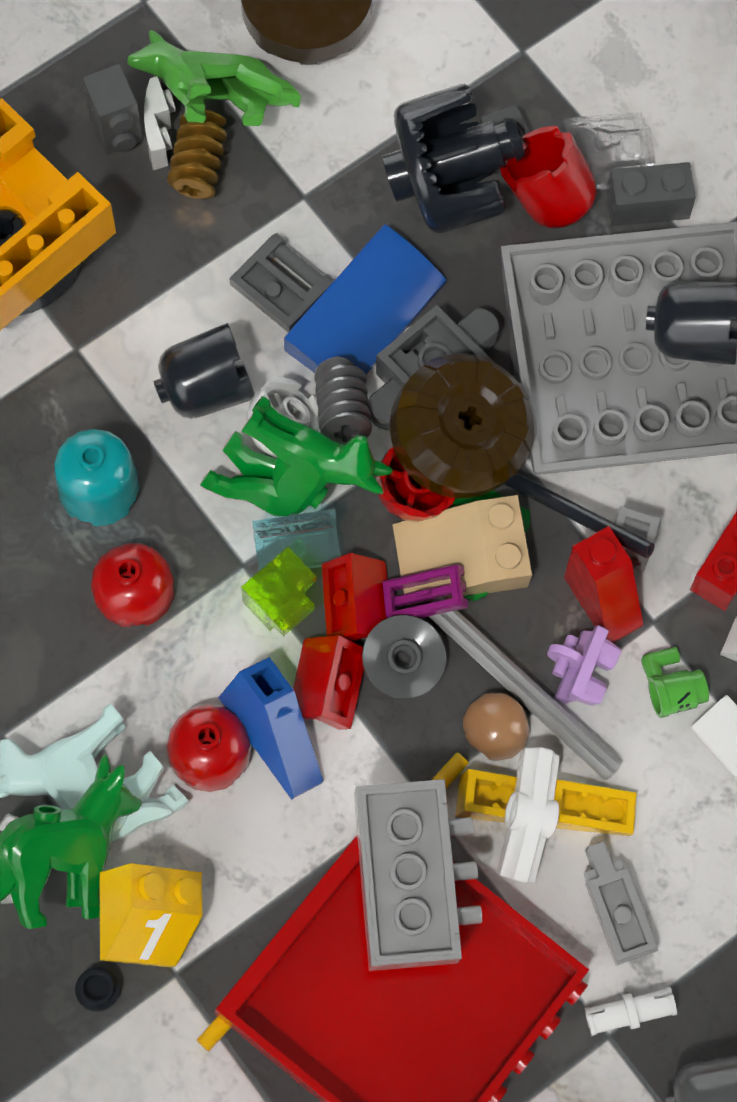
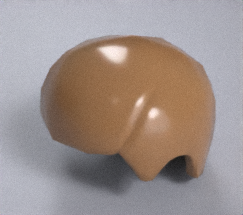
M504 693L483 694L468 705L463 717V730L470 746L483 753L492 761L511 759L525 748L530 735L527 716L523 707L515 699Z

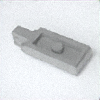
M604 841L588 846L585 853L591 870L584 872L585 885L615 965L618 966L657 952V943L628 867L624 868L621 860L611 861Z

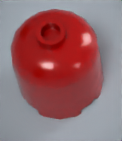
M558 126L541 127L527 133L522 137L525 142L523 147L526 155L518 163L516 158L505 161L506 167L500 169L503 179L527 214L538 225L556 229L578 222L592 208L597 188L595 178L570 132H561Z

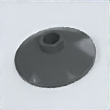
M398 615L381 621L371 630L363 646L362 662L368 679L379 691L397 699H412L426 694L439 682L445 670L446 651L440 635L429 623L414 616ZM395 654H406L409 658V664L405 667L397 665Z

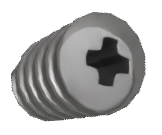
M336 356L326 359L319 364L314 375L320 433L340 444H347L351 438L357 435H363L368 438L371 434L372 424L370 422L371 414L368 409V389L364 371L354 366L347 358Z

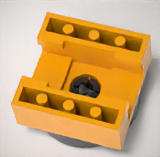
M2 98L0 99V235L11 234V238L8 237L7 239L0 240V331L17 316L40 310L58 299L74 282L83 261L116 233L111 203L79 172L70 179H66L34 147L33 139L36 137L34 129Z

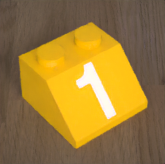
M135 863L100 872V960L162 967L177 966L203 916L202 872Z

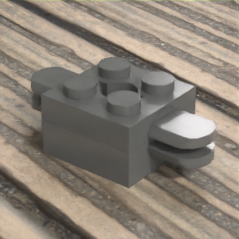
M436 305L377 354L376 375L385 384L369 398L368 409L373 425L379 429L390 430L391 409L398 392L409 378L430 360L452 354H477L491 359L485 351L496 343L499 325L494 314L488 310L476 308L458 323H455Z

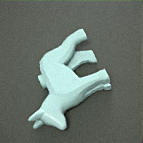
M108 704L103 708V715L89 728L70 737L57 740L34 755H26L22 748L10 739L1 740L0 798L9 795H49L61 810L74 808L95 780L97 766L94 758L116 736L126 729L122 723L124 719L112 704ZM151 751L144 756L143 766L137 773L124 778L123 783L134 796L141 800L142 805L137 812L117 819L113 827L111 843L128 836L142 826L168 818L189 804L187 798L175 785L169 788L165 795L157 799L149 797L159 776L164 771L163 766Z

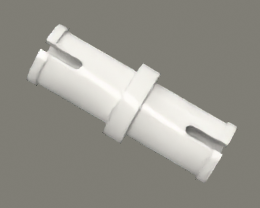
M670 987L632 997V994L629 993L622 995V1000L584 1008L591 1036L625 1026L635 1029L640 1027L639 1023L669 1015H677L676 1003Z

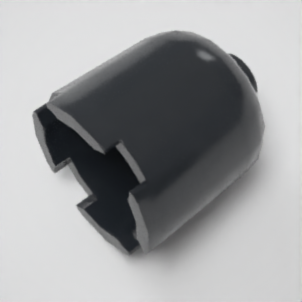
M676 281L664 286L658 295L656 306L648 305L646 330L654 331V340L658 350L665 356L674 359L735 365L737 327L730 326L731 320L737 321V283Z
M228 323L169 347L159 359L158 369L160 378L153 381L162 404L169 401L175 412L182 417L190 419L203 417L248 402L255 395L244 363L235 364V361L240 360V356Z

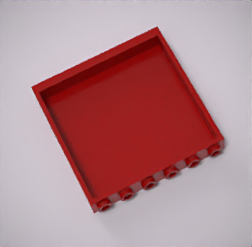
M356 836L217 1006L215 1015L321 1102H500L508 1091L502 1083L511 1071H514L517 1075L522 1073L535 1056L529 1050L538 1036H541L545 1041L548 1039L562 1020L556 1015L565 1001L573 1006L588 987V984L582 979L589 969L477 879L454 881L457 907L480 906L482 909V923L459 925L458 934L460 935L462 959L458 964L369 971L358 838Z

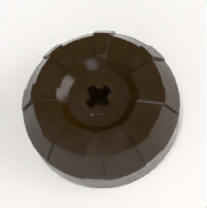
M241 0V11L248 32L262 50L288 61L299 62L300 65H313L349 52L358 44L371 19L372 0Z
M452 354L434 358L425 363L409 378L394 400L389 427L395 454L406 472L417 483L434 493L459 499L474 498L488 494L503 485L522 467L532 449L535 433L533 413L529 403L530 398L522 384L518 383L504 368L492 362V359L477 354Z

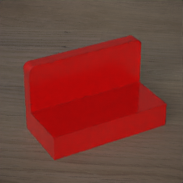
M349 553L321 564L327 636L339 635L351 642L360 638H367L371 630L386 619L383 581H387L385 562Z
M339 635L306 638L303 641L293 690L304 720L316 719L338 730L351 729L364 670L362 646Z

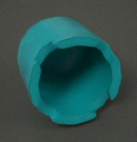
M95 428L82 430L67 438L58 449L54 471L59 499L68 515L76 517L80 521L90 522L92 526L97 527L114 524L128 515L130 512L129 508L136 501L140 486L132 455L120 438L105 430Z

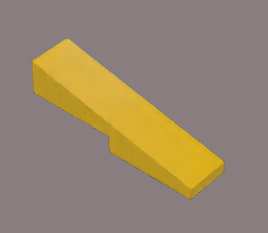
M468 769L459 776L455 817H471L475 820L505 823L506 807L511 794L515 791L517 777ZM556 779L554 800L559 804V817L556 828L632 836L634 834L637 793Z

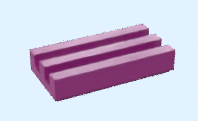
M456 564L383 581L386 619L398 615L424 618L468 608V601L463 596V592H466V583L462 582L461 578L464 575V567ZM446 579L451 580L450 585L394 597V591ZM452 595L451 599H446L438 602H433L397 611L395 608L399 606H404L421 601Z

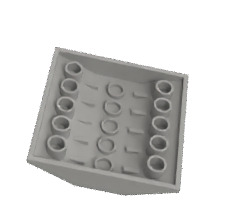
M737 222L501 246L508 337L514 378L518 383L522 384L530 398L529 403L534 419L535 437L532 449L529 452L534 475L737 453V354L735 365L670 358L658 350L654 340V331L646 330L648 305L656 306L660 291L669 283L676 281L737 283ZM731 320L730 327H737V321Z

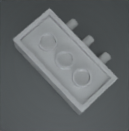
M445 779L356 786L354 803L369 971L458 964L462 959L460 935L458 934L459 925L482 923V909L480 906L457 907L454 881L477 879L478 867L475 861L452 862L450 837L473 835V819L471 817L448 819Z

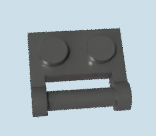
M275 233L229 280L230 285L284 330L289 332L335 279L328 274L323 276L287 247V241L278 233ZM277 258L312 288L306 292L269 261Z

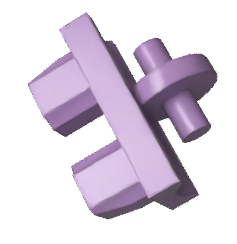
M597 625L593 631H581L579 638L567 635L563 645L551 644L549 646L547 656L556 662L552 674L562 678L555 695L556 700L564 704L578 701L590 706L602 702L607 687L605 683L592 677V672L595 665L605 671L613 669L622 651L606 639L609 632L607 629Z

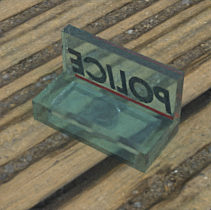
M335 509L252 521L260 576L322 567L321 564L341 557Z

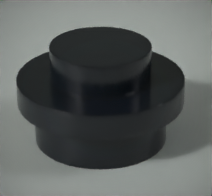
M93 967L84 971L79 976L75 986L77 1000L85 1009L92 1012H102L112 1007L117 1001L120 992L116 976L110 970L102 967Z

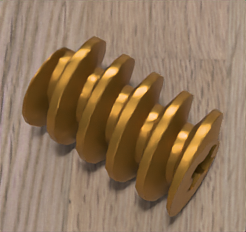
M209 110L204 111L206 120L203 123L188 122L184 116L185 112L180 116V128L177 130V142L174 144V156L171 158V170L168 172L167 177L169 185L175 191L184 196L202 200L211 199L215 195V189L211 185L217 183L218 175L215 171L220 169L221 161L218 157L223 155L224 151L221 143L225 142L227 133L221 128L226 125V119L220 114Z

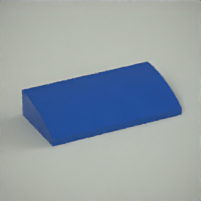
M384 224L284 337V351L313 373H315L319 364L326 359L339 356L350 360L354 366L363 370L365 375H367L376 365L377 354L409 327L446 284L447 279L407 240Z

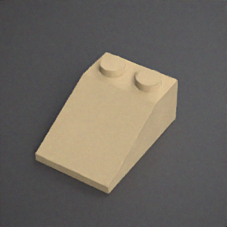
M518 495L467 503L446 509L437 517L420 522L402 521L392 524L401 577L458 564L464 567V575L461 578L462 582L466 583V592H463V596L527 588L529 586L532 571ZM446 579L403 589V594L406 595L450 585L451 580ZM452 595L444 596L443 598L451 599ZM434 599L421 601L413 604L432 602Z

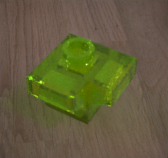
M287 547L241 586L242 602L269 631L275 628L284 637L315 610V604L305 593L316 582V575Z

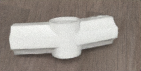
M538 747L524 748L520 751L516 787L509 798L505 811L504 822L507 833L496 871L501 876L521 882L535 883L546 838L548 839L553 835L559 817V804L554 800L559 755H556L553 750Z

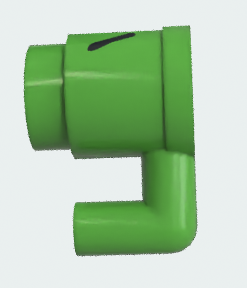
M676 646L647 653L641 659L642 667L648 679L651 702L659 718L695 709L698 704L709 701L708 685L700 669L690 672L682 670L666 675L663 674L661 667L680 662Z

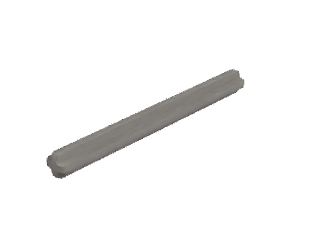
M439 597L434 599L431 603L446 599L443 597ZM458 610L428 616L603 779L608 780L618 771L621 765L620 760Z

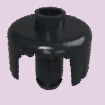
M466 84L455 85L399 104L393 116L401 150L382 155L386 174L396 202L415 196L426 225L431 231L436 233H445L504 213L506 206L503 202L504 197L498 189L497 181L477 182L492 175L495 170L506 167V160L516 158L518 163L526 155L516 121L513 118L504 117L505 123L496 126L493 125L492 120L482 124L479 122L460 124L477 115L475 104L467 103L472 99V93L466 90L469 88Z

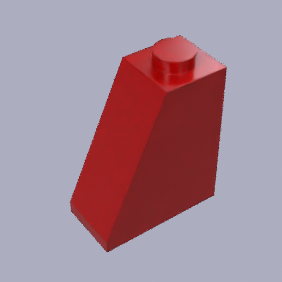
M610 526L573 545L564 579L594 627L599 625L607 629L609 632L606 639L612 643L643 627L632 561Z

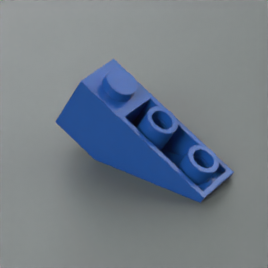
M270 657L239 671L218 697L225 708L236 714L245 726L250 743L291 800L319 786L323 782V778L293 688Z

